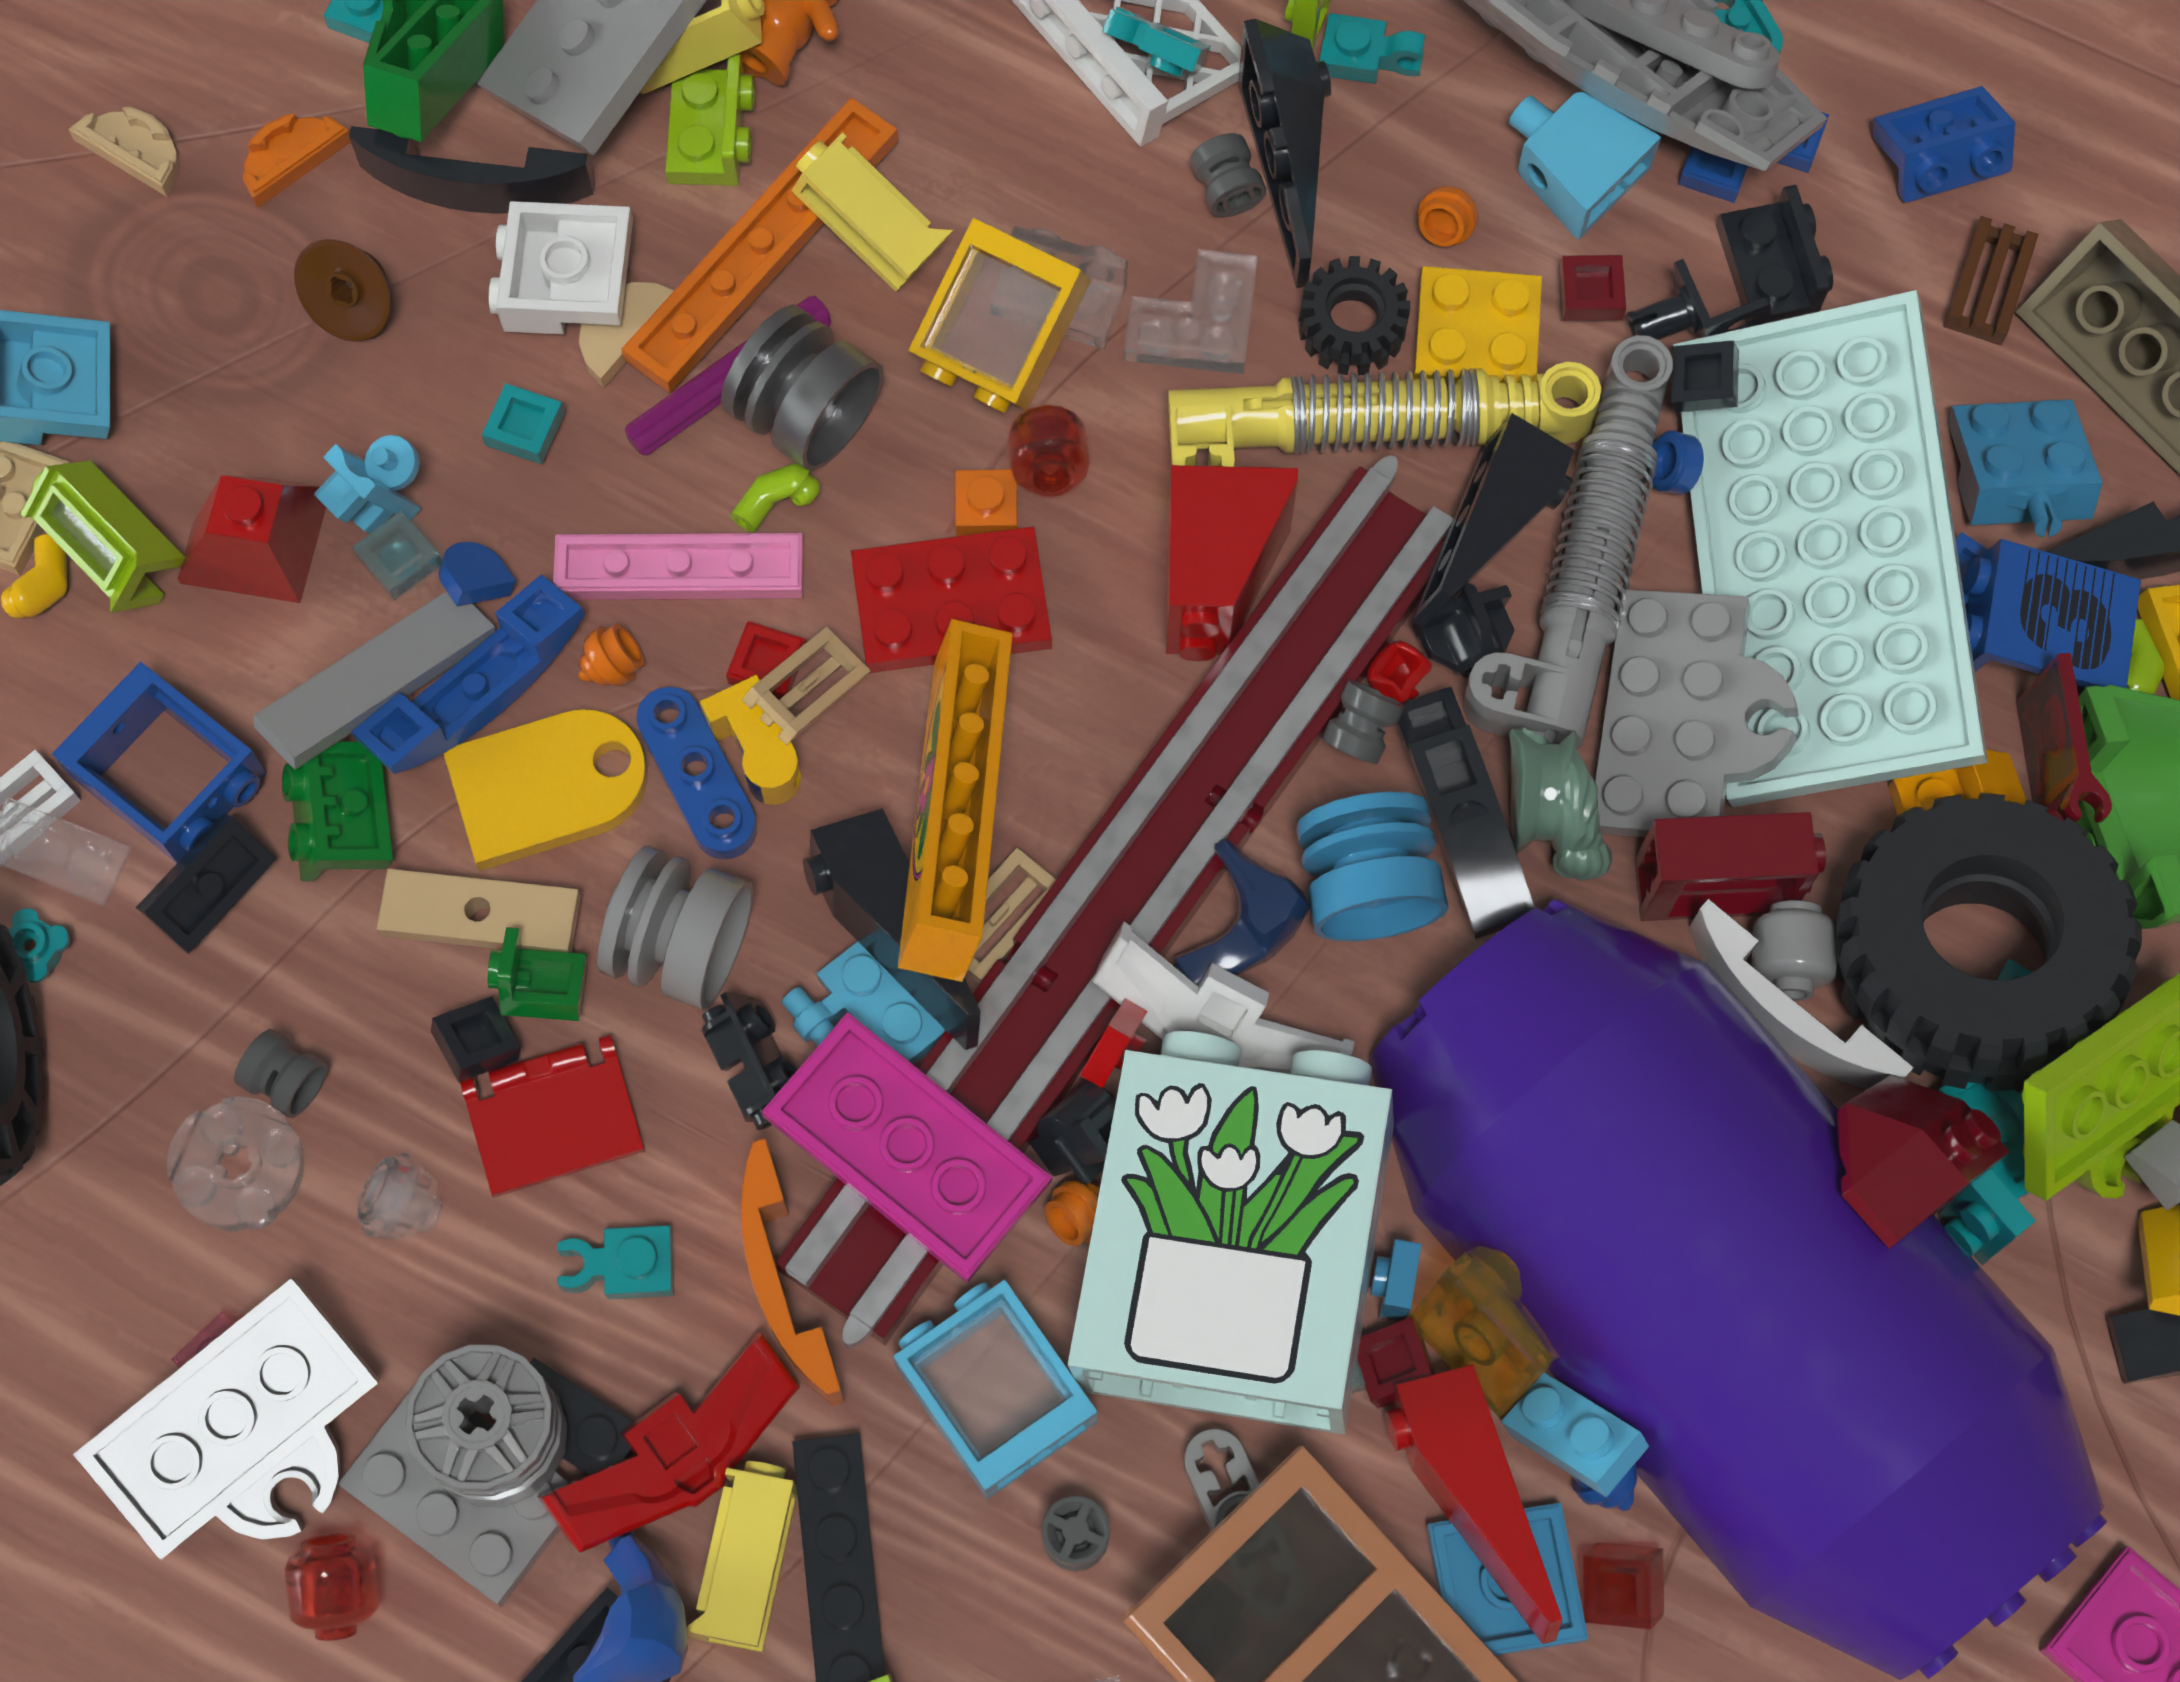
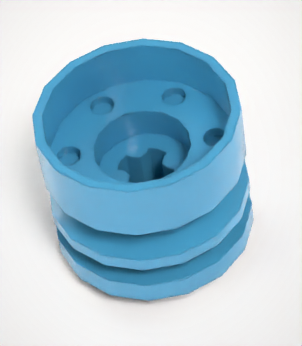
M1408 792L1360 794L1332 801L1311 810L1299 819L1296 833L1298 843L1304 849L1301 857L1302 866L1308 874L1319 877L1311 882L1307 894L1314 932L1320 938L1346 942L1388 938L1428 926L1445 915L1449 906L1442 869L1435 860L1424 858L1432 853L1437 844L1435 834L1428 827L1432 818L1429 804L1424 797Z

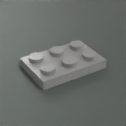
M412 1388L338 1485L502 1607L560 1531L537 1496L570 1482L555 1472L553 1478L532 1497L506 1507L475 1506L451 1495L428 1473L413 1455L405 1431L407 1400L413 1390ZM475 1412L469 1418L475 1429L481 1427L489 1431L493 1427V1425Z

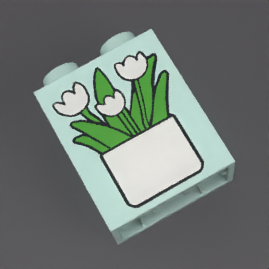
M1174 1031L1166 1033L1163 1036L1160 1055L1125 1050L1068 1360V1367L1074 1379L1084 1393L1345 1435L1394 1127L1392 1089L1369 1086L1372 1067L1367 1062L1350 1055L1331 1051L1307 1050L1295 1053L1290 1074L1238 1067L1241 1048L1237 1044L1225 1038L1201 1032Z

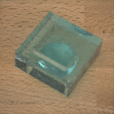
M402 511L398 512L352 547L356 558L393 600L429 575L442 562L437 550Z

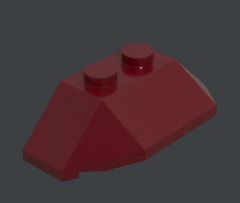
M1892 1075L1848 1101L1837 1111L1839 1153L1847 1173L1841 1178L1842 1196L1889 1249L1952 1202L1972 1182L1990 1168L1992 1169L2010 1152L2000 1141L2002 1136L1996 1124L1982 1111L1971 1109L1964 1100Z

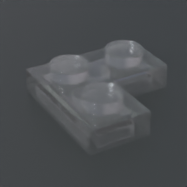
M1198 249L1191 302L1131 296L1124 346V361L1244 374L1258 256Z

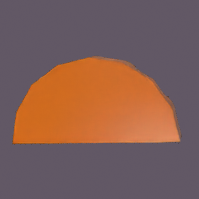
M295 113L286 114L265 124L250 140L247 146L249 153L244 163L243 181L256 207L259 208L351 143L349 138L350 131L332 117L324 116L322 117L323 119L316 117L296 118Z

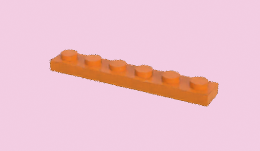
M851 97L621 348L624 360L671 393L824 224L791 191L802 174L795 167L800 159L819 140L829 147L843 132L847 136L843 145L847 149L853 146L875 168L898 142L897 128Z

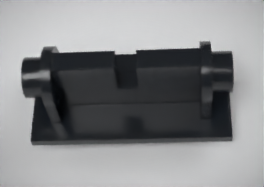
M724 992L720 995L724 1005L715 1006L702 1015L705 1025L701 1031L721 1070L728 1071L740 1062H743L746 1069L728 1080L727 1083L742 1112L744 1120L746 1122H753L757 1130H763L772 1126L770 1122L763 1118V1109L795 1074L797 1068L786 1056L781 1054L772 1036L775 1032V1024L766 1007L753 997Z

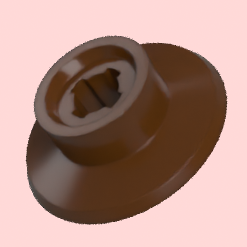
M334 239L315 241L302 250L295 264L294 282L299 300L312 320L329 334L347 341H363L376 336L385 326L390 312V292L387 285V277L378 260L368 252L350 243ZM347 281L352 284V289L348 286Z

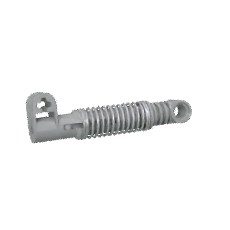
M1639 335L1627 338L1616 347L1603 383L1602 401L1599 404V414L1596 417L1593 433L1583 440L1579 455L1577 456L1578 461L1576 465L1578 470L1573 474L1575 482L1570 486L1572 495L1567 499L1569 507L1564 511L1566 520L1561 523L1563 532L1558 536L1560 544L1555 548L1557 557L1552 561L1554 569L1549 573L1551 582L1546 586L1548 595L1543 598L1544 603L1541 605L1542 609L1540 610L1539 623L1544 631L1538 660L1510 653L1495 652L1482 657L1475 663L1463 696V709L1467 719L1476 728L1510 738L1509 733L1512 728L1521 729L1523 727L1545 737L1549 743L1556 744L1560 743L1575 730L1577 732L1575 748L1583 745L1605 648L1616 640L1617 631L1621 624L1619 613L1624 611L1621 599L1627 598L1625 590L1630 587L1629 577L1632 575L1635 552L1638 550V540L1641 538L1640 528L1644 525V515L1647 513L1646 503L1650 500L1649 491L1653 488L1652 479L1656 475L1655 471L1657 470L1658 457L1657 452L1653 448V439L1656 435V426L1660 418L1659 412L1662 410L1667 384L1673 370V359L1668 348L1657 339ZM1625 372H1641L1650 381L1637 382L1627 376ZM1580 474H1583L1584 476H1583L1582 479L1580 480V479H1579V475H1580ZM1562 560L1561 566L1559 567L1558 562ZM1556 585L1555 591L1553 592L1552 587ZM1519 686L1532 689L1526 712L1514 709ZM1492 687L1504 689L1503 699H1496L1491 696Z

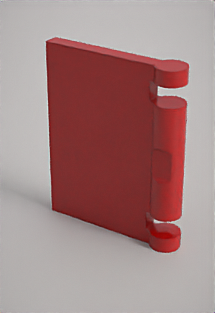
M611 1034L598 1038L600 1051L605 1063L590 1067L584 1044L580 1043L489 1071L488 1074L495 1096L480 1100L479 1089L474 1077L460 1082L493 1198L645 1152Z

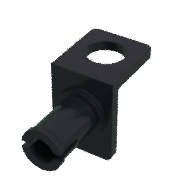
M1684 259L1674 262L1676 295L1636 311L1631 310L1626 313L1632 336H1650L1657 340L1664 339L1686 329L1696 333L1698 338H1703L1771 322V304L1767 297L1710 318ZM1753 317L1746 324L1729 329L1735 323Z

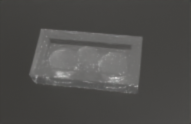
M7 797L0 812V865L106 907L130 854L131 847Z

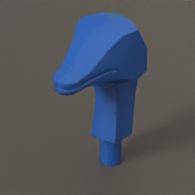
M633 1530L608 1541L611 1552L603 1561L619 1583L621 1595L609 1609L602 1632L586 1661L573 1675V1682H662L681 1673L688 1651L686 1618L682 1598L670 1574L656 1553L645 1543L638 1540Z

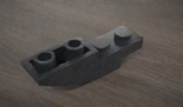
M1448 687L1403 702L1402 704L1405 706V709L1397 723V728L1424 799L1429 804L1435 834L1475 939L1501 931L1534 909V905L1470 725H1466L1452 687Z

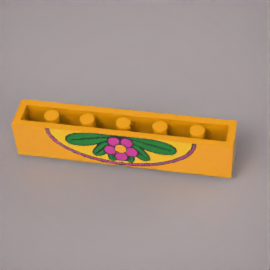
M951 619L933 665L898 968L962 982L982 939L1013 634L1010 632Z

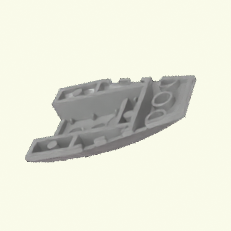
M1463 0L1476 10L1487 24L1500 29L1522 46L1532 59L1545 64L1552 71L1601 103L1652 130L1728 160L1766 171L1818 131L1827 120V117L1779 68L1777 69L1775 80L1770 86L1761 89L1741 88L1589 20L1568 6L1565 0ZM1673 0L1691 9L1706 10L1715 14L1719 7L1714 0Z

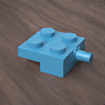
M2073 399L1952 406L1948 426L1961 463L1957 484L1970 525L2033 522L2035 533L2038 536L2044 537L2047 531L2048 537H2051L2061 530V521L2093 519L2103 482Z

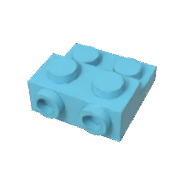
M0 310V442L41 445L43 433L107 439L110 428V322Z

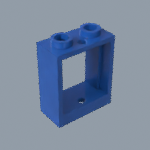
M141 661L52 753L73 780L176 864L223 813L228 814L234 807L239 808L245 805L255 795L260 786V779L266 773L250 748ZM163 711L229 762L166 829L101 777Z

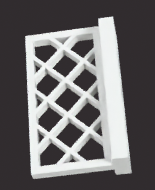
M1011 0L1140 147L1159 137L1162 124L1238 82L1241 46L1199 0H1114L1113 9L1115 10L1116 7H1120L1121 1L1154 7L1153 23H1160L1161 9L1185 13L1193 22V30L1172 29L1210 45V52L1220 53L1230 64L1222 70L1202 67L1197 71L1190 72L1185 69L1182 77L1169 74L1152 66L1149 63L1152 54L1148 53L1147 56L1124 52L1115 42V37L1102 31L1108 15L1089 12L1079 0ZM1152 74L1186 80L1185 90L1167 100L1151 82Z

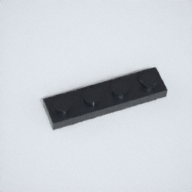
M860 1433L792 1441L816 1682H868L886 1675L861 1436Z

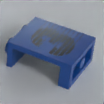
M2000 539L1983 555L1975 557L1971 561L1964 579V591L1970 594L1966 615L1975 672L1992 660L2041 674L2058 653H2071L2078 697L2086 687L2090 686L2105 687L2114 685L2127 688L2141 579Z

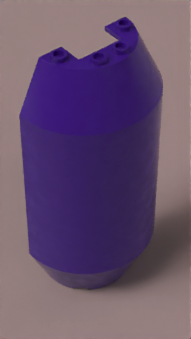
M1560 898L1553 899L1543 911L1538 908L1532 909L1486 941L1433 986L1419 1000L1421 1005L1415 1009L1414 1013L1401 1024L1393 1026L1376 1047L1368 1061L1372 1067L1371 1073L1375 1086L1392 1089L1394 1119L1392 1143L1413 1212L1557 1381L1641 1432L1649 1447L1636 1462L1637 1475L1751 1608L1899 1680L1908 1677L1917 1670H1920L1927 1679L1931 1678L1958 1655L1959 1652L1953 1646L1955 1642L1985 1618L1994 1627L2003 1623L2027 1601L2019 1592L2023 1586L2037 1574L2045 1583L2051 1580L2077 1557L2069 1545L2072 1543L2076 1548L2079 1547L2107 1523L2106 1519L2100 1514L2104 1504L2054 1348L1934 1215L1890 1249L1882 1242L1842 1196L1841 1178L1847 1173L1839 1153L1837 1117L1839 1109L1707 963Z

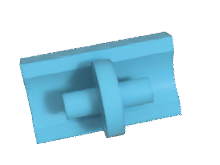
M394 435L380 437L371 444L366 452L365 459L338 444H335L323 457L335 469V472L322 484L314 495L339 520L346 523L352 520L363 531L374 535L393 514L410 522L422 509L414 500L396 492V490L403 489L413 482L418 474L420 465L419 454L416 448L404 438Z

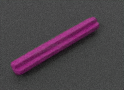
M808 296L796 305L812 315L814 322L818 321L827 327L830 326V313L816 296ZM747 340L627 424L625 427L626 436L635 450L641 455H649L721 403L724 381L735 358Z

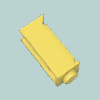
M843 132L829 147L819 140L796 164L795 167L802 174L791 191L897 292L942 245L953 230L929 228L928 226L931 222L853 146L847 149L843 145L847 137Z
M746 1461L744 1471L726 1468L725 1475L731 1485H733V1488L723 1487L696 1610L701 1616L686 1626L687 1638L763 1653L798 1496L794 1481L784 1479L786 1469L757 1461Z

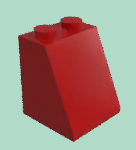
M1171 465L1168 510L1166 654H1179L1181 658L1189 661L1211 660L1216 655H1222L1241 629L1290 533L1298 483V468Z

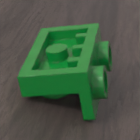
M337 742L296 770L290 764H285L282 772V793L286 802H292L294 823L291 824L288 833V851L292 861H299L301 881H315L323 870L387 869L393 861L382 762L359 742Z

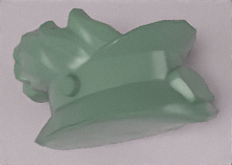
M1512 728L1509 733L1512 777L1510 831L1516 853L1525 849L1532 841L1551 842L1555 851L1553 868L1561 877L1586 881L1603 876L1611 866L1612 852L1603 841L1600 832L1598 788L1575 748L1577 732L1574 730L1560 743L1556 744L1549 743L1545 737L1526 728Z

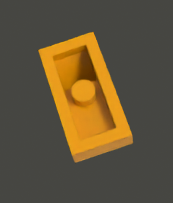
M1986 749L1988 763L1893 779L1888 786L1897 815L1913 807H1921L1923 811L1929 810L1933 807L1935 799L1953 795H1961L1963 800L1978 799L1980 793L2005 795V801L2024 805L2027 799L2010 753Z

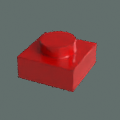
M1125 998L1088 1059L1080 1076L1103 1088L1115 1067L1122 1071L1125 1050L1139 1052L1146 1041L1145 1038L1135 1032L1148 1011Z

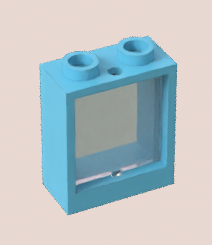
M1005 1279L993 1288H990L984 1282L966 1292L954 1303V1307L958 1312L935 1327L933 1322L929 1320L915 1327L898 1342L902 1350L893 1356L897 1371L986 1500L1097 1423L1098 1411Z

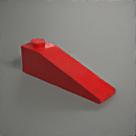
M1474 1365L1397 1384L1392 1410L1385 1412L1388 1434L1395 1451L1406 1450L1414 1474L1540 1642L1546 1644L1556 1641L1563 1619Z

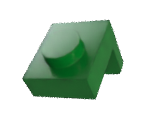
M506 927L502 950H491L487 977L488 988L498 989L500 1014L505 1016L579 1021L587 974V955L522 949L520 928Z

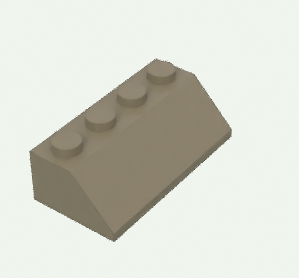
M2122 219L2099 222L2020 306L2016 313L2180 474V275Z

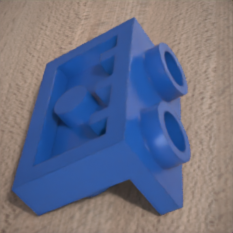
M1983 86L1873 118V138L1899 168L1898 195L1904 202H1911L2006 174L2012 170L2015 121Z

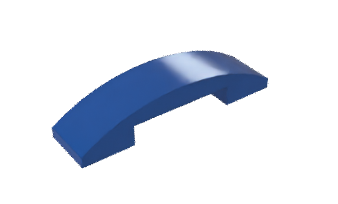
M541 574L495 612L500 625L498 630L412 701L401 692H398L351 731L354 739L394 774L412 769L449 751L496 718L542 674L565 646L585 615L583 608Z

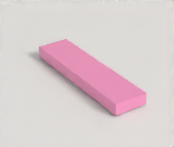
M803 533L555 534L553 584L572 600L803 598Z

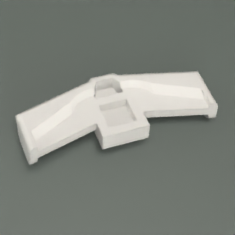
M1125 921L1105 951L1092 979L1099 988L1120 1005L1126 998L1148 1011L1142 1023L1162 1040L1163 1036L1169 1032L1193 1031L1219 1036L1234 1042L1241 1048L1238 1067L1290 1074L1293 1056L1297 1052L1322 1050L1350 1056L1353 1052L1354 1041L1343 1038L1339 1041L1259 1018L1267 1005L1269 992L1213 963L1197 986L1132 932L1133 928Z

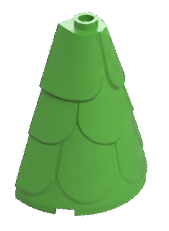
M2114 685L2086 687L2079 696V703L2091 771L2109 794L2112 810L2102 823H2095L2092 806L2087 802L2078 801L2081 818L2077 824L2088 831L2086 838L2096 848L2100 845L2104 846L2119 864L2115 875L2119 881L2125 879L2131 885L2138 904L2132 918L2137 919L2142 925V929L2159 928L2172 923H2180V700Z

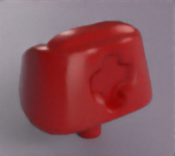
M1403 641L1392 642L1385 646L1370 663L1367 670V680L1370 687L1379 691L1381 695L1403 703L1408 699L1412 700L1418 696L1419 692L1415 687L1431 671L1432 665L1422 653L1409 643Z

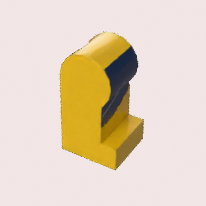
M755 675L699 702L703 716L717 742L732 736L743 758L742 766L749 792L756 800L764 804L778 805L786 803L796 795L800 788L802 777L794 746L791 742L786 745L778 737L782 729L775 722L768 727L760 719L765 711L758 704L750 709L742 701L749 690L760 681L758 676Z

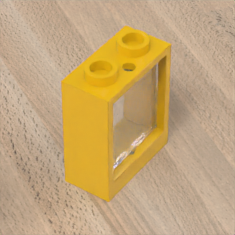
M973 218L908 351L924 361L919 370L923 374L950 387L953 386L958 377L977 387L973 395L974 399L1002 413H1006L1010 404L1027 411L1091 279L1082 270Z

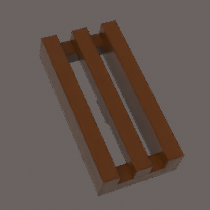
M1981 216L1974 229L1943 327L2001 346L2008 334L2039 234L2028 230L2024 236L2015 234V226L2004 223L2000 229L1991 226L1992 219ZM1985 242L1996 246L1972 319L1962 316ZM2008 249L2018 253L1995 326L1985 322Z

